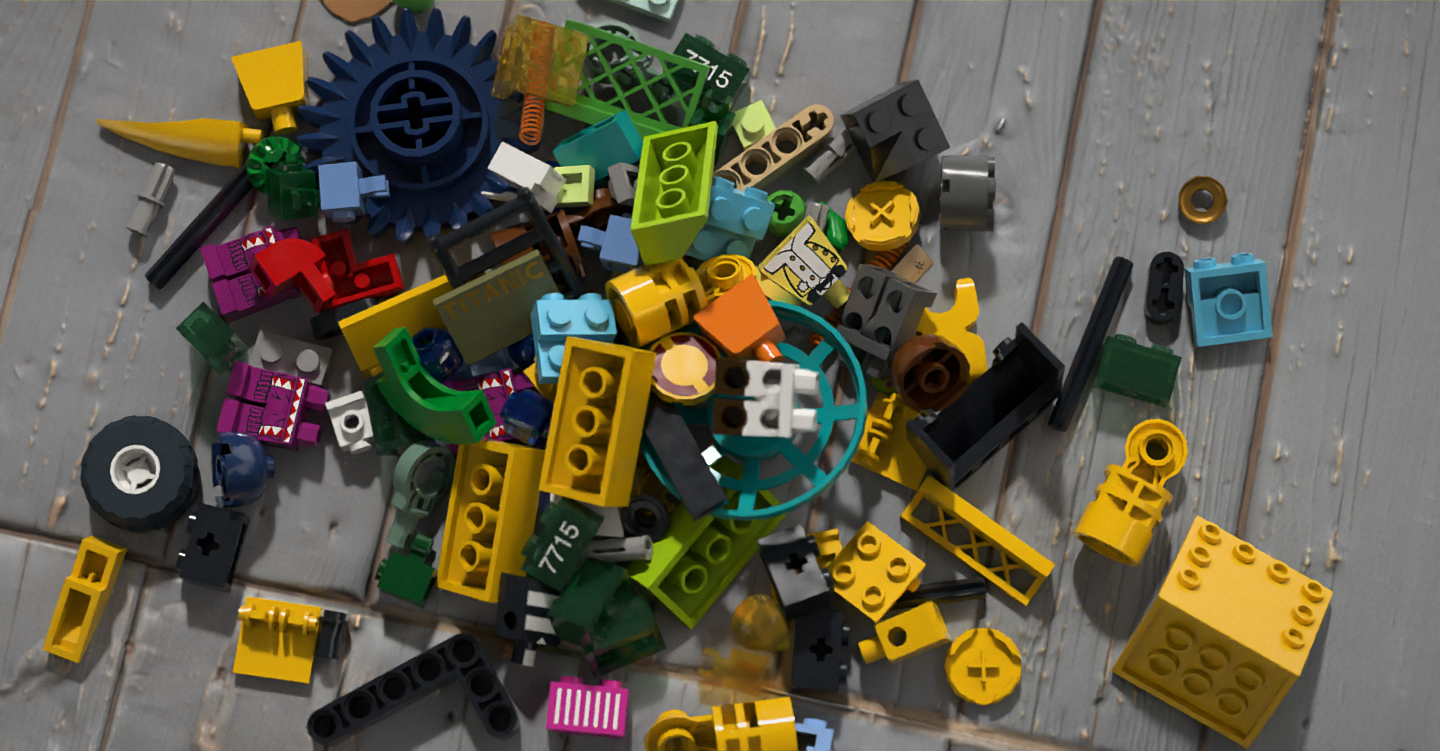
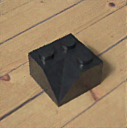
M918 79L902 82L840 115L872 182H877L916 166L950 148Z

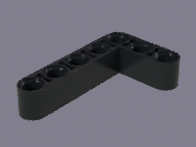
M459 633L317 709L310 715L307 721V731L314 741L323 746L331 747L337 745L459 679L484 728L492 737L505 740L514 736L520 727V718L479 641L469 633ZM471 643L474 645L475 654L470 661L459 662L456 660L455 650L460 644ZM430 661L439 663L441 668L439 676L432 681L423 680L421 677L423 665ZM480 677H489L493 680L491 693L483 697L475 695L473 692L474 682ZM395 680L404 681L406 685L404 695L397 700L389 699L386 694L388 685ZM359 699H368L371 703L369 715L362 719H356L352 714V706ZM501 710L509 712L512 717L510 726L503 731L493 729L491 725L493 715ZM327 717L334 718L336 721L334 734L327 738L320 737L317 731L319 722Z

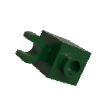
M709 89L692 116L688 127L716 121L718 125L714 166H716L728 144L736 113L729 111L733 103L731 96H727L723 105L718 106L712 101L714 90Z
M284 161L279 163V168L266 169L268 214L280 220L317 216V207H320V191L316 190L315 171L311 169L306 170L300 161Z
M418 533L409 557L392 551L389 560L383 558L375 575V580L379 581L377 588L385 594L424 609L437 577V570L425 564L435 543L432 541L433 539Z

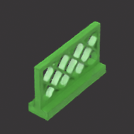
M567 19L549 76L544 109L591 125L626 110L643 140L644 136L688 127L698 107L710 66L572 19ZM573 30L587 34L594 49L576 57L569 44ZM595 37L606 40L607 42L599 46ZM615 43L623 47L629 61L611 69L601 49ZM631 49L641 52L643 54L634 57ZM566 52H567V54H568V56H569V58H570V61H568L567 63L563 64L564 58H565V55H566ZM596 52L606 72L588 81L578 61ZM650 55L658 58L665 72L647 81L637 61ZM666 61L677 64L678 66L670 69ZM573 64L583 84L572 90L558 86L557 81L561 70ZM632 64L641 85L624 93L614 72ZM686 67L698 71L699 75L695 87L682 93L672 73ZM608 76L618 96L605 102L597 99L591 84ZM667 76L677 96L659 105L649 85ZM585 88L589 96L577 91ZM644 88L653 108L641 114L632 110L626 96ZM693 93L688 105L685 96ZM618 100H621L624 108L614 105L613 103H615ZM679 100L686 113L683 126L679 127L668 123L661 109ZM656 112L659 119L650 117L648 115Z

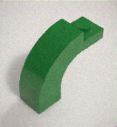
M406 327L394 328L373 347L385 374L376 382L382 394L393 409L420 432L446 443L476 444L497 424L483 390H452L439 383L429 374L417 353Z

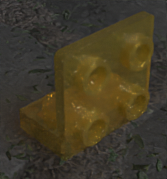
M517 14L506 25L491 96L506 100L516 91L568 107L573 106L577 97L589 36Z

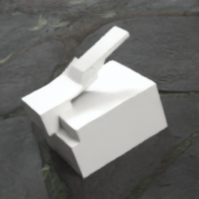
M504 142L500 144L487 168L503 182L518 190L523 187H529L541 209L552 213L559 201L556 197L566 181L550 165ZM505 191L501 194L481 192L486 198L506 202L518 197L516 193Z

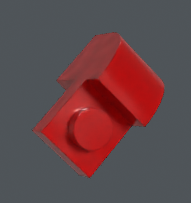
M295 238L280 240L255 254L252 258L249 270L270 299L296 284L318 314L331 305L336 295L334 283L329 275L324 271L320 272L318 270L326 255L311 242Z

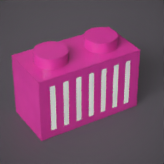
M560 676V682H551L546 730L548 732L625 739L630 691L629 689L622 688V682L599 680V686L583 685V678L573 676Z

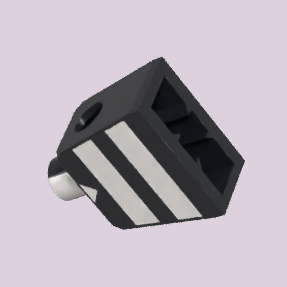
M501 572L495 632L498 636L515 640L510 662L533 667L538 644L551 647L560 645L578 593V588Z

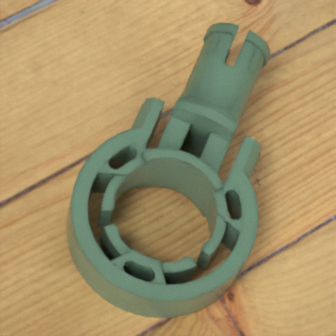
M610 20L592 25L595 28L642 43L638 33L625 23ZM585 33L580 40L579 56L586 51L594 49ZM595 37L599 45L606 42V40ZM631 49L634 57L643 54L641 52ZM594 53L590 55V61L587 57L579 60L583 71L591 79L606 72L601 61L594 57ZM625 55L622 59L614 61L613 64L609 65L613 69L629 61V59ZM650 55L637 61L647 81L661 74L651 67L654 57ZM632 64L614 72L619 85L627 91L631 87L634 88L641 85ZM608 76L597 81L601 84L612 85ZM667 77L649 85L654 96L662 103L669 100L666 95L671 98L675 92Z
M421 440L411 445L400 457L394 471L393 485L396 492L391 502L398 510L385 539L387 543L408 550L419 520L431 515L435 503L440 501L450 489L456 462L451 451L431 440ZM432 460L433 463L439 466L433 467L431 477L423 484H417L416 476L420 471L419 462L426 464Z

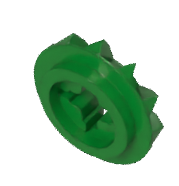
M273 136L263 139L254 146L248 156L246 168L248 178L254 188L267 195L266 169H270L269 166L264 164L265 161L269 163L278 162L279 158L282 157L281 162L300 161L302 166L306 162L300 147L285 137Z

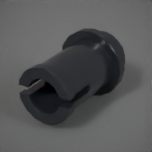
M324 609L323 616H318L321 626L314 655L339 660L338 655L344 625H349V622L345 621L346 613Z

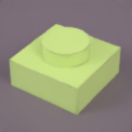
M762 100L733 112L736 113L732 128L743 151L776 129Z
M592 166L554 167L555 171L566 179L556 197L559 200L556 204L557 208L583 207L593 204L595 169Z

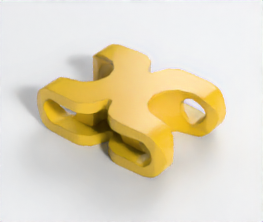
M969 277L957 280L954 289L955 301L951 310L944 313H935L925 308L916 329V336L923 334L943 336L959 347L970 364V372L967 370L966 377L967 382L971 385L987 371L984 341L979 335L968 332L974 327L979 315L974 281Z

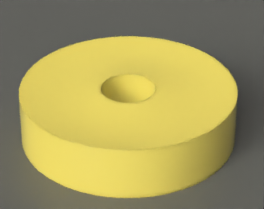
M755 266L756 279L767 297L773 301L802 306L804 303L802 300L765 276L759 267Z

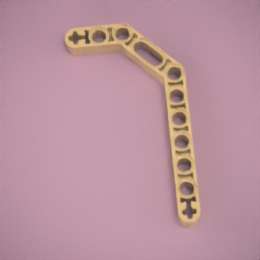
M820 104L805 108L715 171L712 178L717 176L735 183V189L745 191L747 186L760 190L823 147L822 144L828 138L831 139L834 126L832 112L826 106ZM813 121L817 125L824 123L823 130L820 131L817 127L810 130V122ZM805 134H806V142H804V139H803V135H805ZM791 141L795 144L796 149L791 153L785 154L780 152L776 146L779 142ZM752 162H760L766 167V170L762 174L753 175L746 170V166ZM612 271L611 280L625 273Z

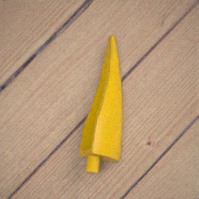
M201 118L146 123L97 119L98 125L151 149L180 158L218 166H232L234 168H241L246 144H257L263 140L264 136L263 130L251 129L240 121Z

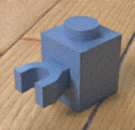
M357 162L318 165L321 210L327 218H332L333 222H351L355 220V216L365 215L364 198L390 197L389 181L386 180V176L380 175L363 178L362 169Z
M622 213L621 217L610 215L606 232L581 225L578 236L581 248L600 250L599 259L604 269L627 273L644 265L630 231L631 213Z

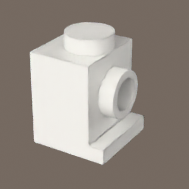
M362 391L325 403L343 452L350 451L351 454H359L373 448L372 443L380 440L367 399ZM357 417L359 425L354 429H348L346 427L347 420Z

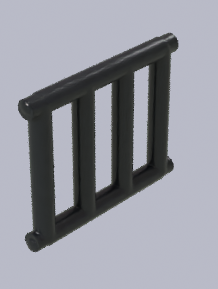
M523 187L516 193L517 198L442 237L439 234H433L426 240L453 290L466 284L468 279L542 242L551 257L544 261L550 274L553 275L559 272L567 286V289L560 292L564 296V300H578L580 296L587 294L585 287L529 187ZM524 211L526 212L534 227L533 229L460 267L457 266L449 252L450 249Z

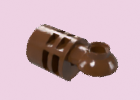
M609 188L594 190L593 204L583 206V209L565 215L563 209L560 208L554 210V213L545 215L579 278L586 276L576 245L581 225L606 232L610 215L621 217L622 213L633 214V207L618 204ZM531 221L520 222L490 234L496 248L534 227ZM540 242L501 262V266L536 249L541 251L543 261L551 257L543 243ZM559 272L551 275L555 284L558 286L564 284Z

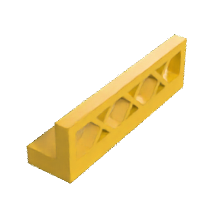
M930 475L921 484L917 494L900 516L906 523L1024 607L1027 606L1055 567V564ZM923 498L937 507L938 522L924 524L911 515ZM943 512L953 519L944 521ZM963 525L968 529L971 544L953 545L948 541L945 526ZM940 527L942 536L931 528ZM975 535L980 537L985 542L976 543ZM994 547L1000 552L1002 566L988 569L979 563L977 548ZM972 549L973 558L963 551ZM1006 557H1008L1016 564L1007 565ZM1025 569L1036 577L1025 595L1011 586L1009 571ZM1003 572L1004 580L994 573Z

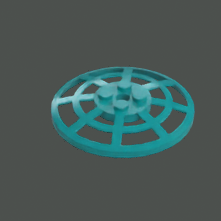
M768 300L777 318L799 323L817 332L824 338L809 356L789 344L781 342L776 345L784 357L800 364V369L820 374L819 390L823 401V408H809L817 410V424H822L817 440L810 451L804 455L792 443L796 435L792 437L712 434L716 442L702 453L709 467L725 454H729L732 457L744 460L742 480L724 476L711 469L721 487L741 491L738 510L719 508L709 515L722 519L748 521L768 519L796 510L810 503L829 489L845 472L858 450L865 431L868 412L867 388L862 369L850 345L841 334L823 318L802 307L781 301ZM696 322L676 331L692 332L697 335L702 334ZM718 350L721 357H727L723 352ZM834 350L843 358L852 376L856 391L855 404L835 406L831 386L820 368ZM713 394L708 409L689 408V405H682V403H677L676 408L687 427V424L709 425L712 433L715 398L732 397L754 400V396ZM798 400L797 408L801 409L800 402ZM856 419L854 432L846 452L838 465L827 476L814 462L826 447L834 422ZM642 430L640 444L650 468L664 487L683 502L644 430ZM780 453L793 465L792 468L777 476L759 480L761 460L772 458ZM801 474L815 486L807 493L785 504L754 510L757 491L782 486L796 479Z

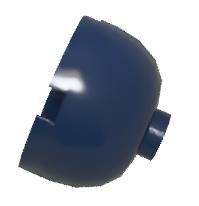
M245 432L215 433L214 437L220 443H212L213 486H221L223 495L215 496L216 502L220 508L250 505L265 492L268 479L274 478L275 464L273 456H266L262 443L256 437Z

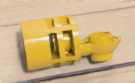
M723 254L712 257L702 263L696 272L693 267L689 268L682 258L667 263L647 266L644 264L607 281L605 284L607 300H612L615 320L634 348H640L695 322L693 316L749 275L753 274L756 277V267L745 256L736 254Z
M1162 419L1145 420L1136 425L1128 434L1125 444V462L1122 466L1115 464L1107 465L1104 471L1106 477L1104 483L1097 484L1094 490L1095 501L1087 503L1072 532L1076 539L1092 550L1130 567H1139L1154 537L1153 527L1160 526L1163 520L1161 512L1164 507L1170 506L1173 500L1172 494L1163 488L1166 480L1179 473L1185 465L1188 455L1187 440L1181 430L1171 422ZM1157 443L1162 446L1165 454L1164 458L1161 460L1151 459L1146 453V445Z
M789 696L711 706L712 714L689 717V715L681 710L665 711L647 731L644 741L645 751H798L794 716Z

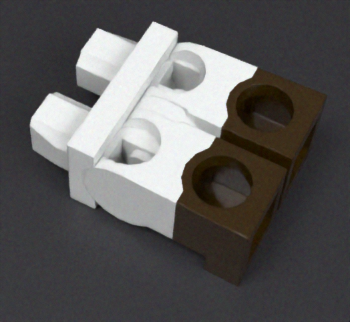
M730 357L716 358L714 394L754 396V400L732 397L715 398L712 434L792 437L796 433L815 431L817 428V410L797 408L798 393L818 394L820 374L800 369V364L754 361Z

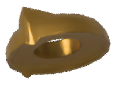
M1197 175L1182 186L1178 199L1181 213L1188 220L1196 224H1208L1216 221L1223 215L1229 202L1225 188L1218 180L1210 176ZM1206 190L1213 196V206L1209 210L1198 211L1193 207L1191 198L1197 191Z

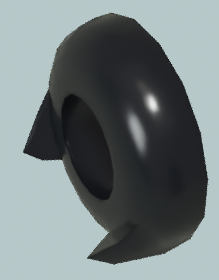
M645 494L636 495L629 500L628 506H624L621 509L620 519L622 526L631 537L649 535L652 542L663 537L672 522L666 507L653 496ZM648 508L652 510L656 516V523L646 524L642 522L637 514L638 509Z

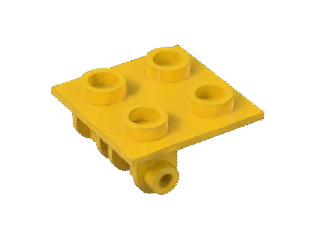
M879 391L866 418L864 434L851 462L917 492L926 473L927 466L906 439V423L921 413L907 407L897 394L890 393L888 396Z
M866 521L826 568L834 585L833 591L875 623H878L904 591L910 590L914 592L919 587L921 579L917 576L927 565L869 521Z
M246 596L245 604L240 606L238 621H241L232 673L309 684L320 625L318 616L321 617L322 607Z

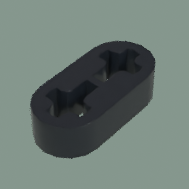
M1161 252L1152 259L1148 268L1144 313L1149 321L1157 325L1170 323L1180 309L1184 263L1175 253ZM1166 261L1169 262L1170 269L1176 270V273H1171L1167 284H1162V271L1156 270V268L1161 267L1163 262ZM1161 292L1166 293L1165 304L1172 308L1168 309L1164 315H1159L1158 308L1152 307V304H1156L1159 300Z
M377 298L363 299L312 317L309 322L315 339L325 340L342 335L343 332L339 326V321L380 304Z

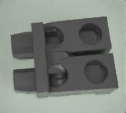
M860 264L843 312L842 325H838L836 330L850 345L860 366H862L866 353L872 354L866 368V373L878 379L889 380L891 377V363L895 352L904 342L916 336V329L925 307H932L937 293L912 281H907V279L882 267ZM839 354V355H838V359L844 361L843 358H842V357L840 356V354Z

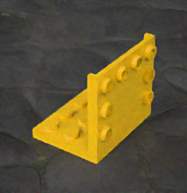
M1197 515L1183 540L1157 597L1118 656L1111 672L1248 749L1300 676L1333 591Z

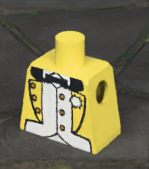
M810 215L758 265L760 271L765 276L809 306L813 305L822 295L836 309L848 300L850 290L839 280L848 267Z

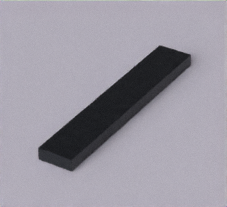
M615 320L617 335L613 341L614 344L633 347ZM650 388L643 430L693 521H696L729 504L728 499L674 402L669 403L662 400Z

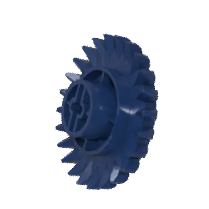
M404 8L401 11L400 34L392 36L388 27L379 16L372 17V33L375 43L369 47L354 32L350 30L345 32L347 46L353 58L346 62L339 56L325 51L322 56L328 70L335 78L333 83L315 77H308L306 81L313 95L318 100L324 102L323 107L302 105L298 108L299 115L304 122L312 127L319 128L318 133H308L297 137L298 143L304 151L323 155V158L314 160L304 166L306 170L311 169L315 171L316 180H319L318 165L357 162L362 169L363 178L385 175L386 180L389 181L390 197L364 198L365 215L355 216L354 221L345 223L353 225L367 216L370 218L367 226L369 237L379 239L385 235L389 227L396 229V239L399 245L402 246L410 245L416 231L424 232L426 239L433 234H439L442 237L443 229L451 227L455 230L467 224L469 219L475 216L478 218L492 211L493 207L491 204L495 199L484 197L481 194L482 191L497 194L505 191L516 193L513 186L503 182L487 169L502 142L524 153L535 152L541 145V141L536 145H528L519 139L522 106H519V103L524 100L526 77L511 83L509 81L519 66V57L516 51L513 50L495 62L493 58L498 48V37L494 30H490L474 46L471 44L473 28L470 17L464 15L457 24L452 36L447 35L444 19L438 8L432 10L426 32L418 31L415 19L408 8ZM422 119L423 128L416 129L415 120ZM524 133V135H526V136H528V137H533V138L535 137V136L527 135V134ZM523 137V139H524L525 141H528V142H536V141H537V140H527V139H525V138Z

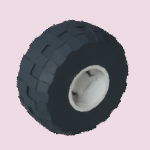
M133 415L109 423L89 442L81 462V486L84 489L90 506L101 518L111 525L133 532L146 533L147 531L160 530L178 520L185 514L190 504L193 503L197 495L198 483H200L198 459L188 439L171 424L151 416Z

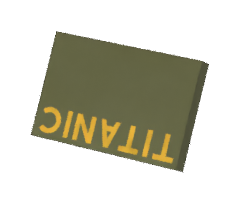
M538 249L433 299V302L465 363L469 366L532 335L530 314L536 300H541L546 294H560Z

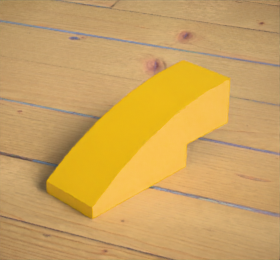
M94 535L82 539L71 575L65 578L42 650L76 663L81 662L110 598L127 551L126 547Z

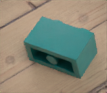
M623 110L562 140L553 151V154L561 167L592 166L595 169L594 188L609 179L607 176L609 175L608 167L619 162L634 166L640 165L639 159L641 158L643 140L626 110Z

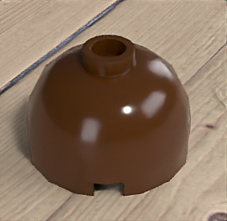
M933 334L914 336L904 342L895 352L891 363V382L902 402L913 411L922 413L921 410L932 409L934 412H938L955 403L963 394L968 384L965 381L967 370L970 372V364L959 347L945 337Z

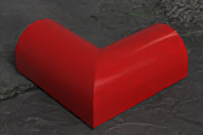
M348 228L311 238L312 244L319 247L326 255L319 270L320 272H326L335 286L334 292L336 295L330 305V310L363 299H378L405 291L401 271L394 253L358 263Z

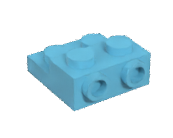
M713 176L707 222L685 255L705 261L723 254H736L749 259L756 239L763 240L775 208V204L767 199L768 193L751 186H747L745 191L734 188L735 183Z
M1239 253L1231 255V262L1216 264V258H1201L1193 261L1194 267L1184 268L1188 306L1191 307L1194 343L1197 347L1273 337L1266 262L1259 258L1254 259L1253 253Z
M550 293L544 295L541 300H536L530 315L539 384L558 383L567 336L614 344L613 341L617 331L612 300H602L601 295L597 293L584 294L578 300H564L562 294Z

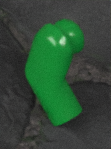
M820 201V202H819L820 204H824V205L828 206V205H827L826 203H824L823 201ZM829 207V214L825 224L826 237L837 253L840 254L841 250L846 249L849 243L846 221Z

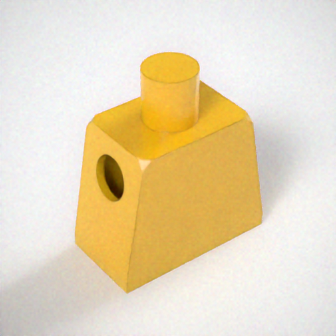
M297 41L232 56L233 65L258 120L272 118L276 135H286L295 132L297 127L294 113L298 112L299 106L309 105V87L306 82L308 79L307 54L302 42Z
M930 601L874 625L878 635L859 642L858 645L866 664L887 657L890 663L896 664L952 642V639L938 605ZM905 631L907 635L906 642L896 646L894 643L895 634Z

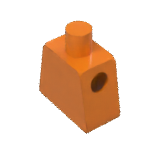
M753 274L746 277L693 316L703 336L727 357L782 363L784 360V356L777 349L776 345L781 343L786 336Z

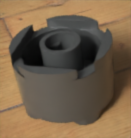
M942 156L939 230L993 232V201H995L996 178H994L995 157Z

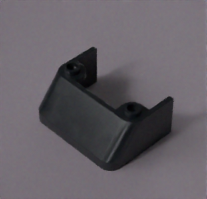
M1023 322L1016 326L1015 338L1013 340L1007 337L996 346L992 352L996 356L992 361V367L965 389L955 403L937 415L933 412L927 416L923 412L906 423V439L936 480L952 492L1048 409L1061 394L1065 365Z

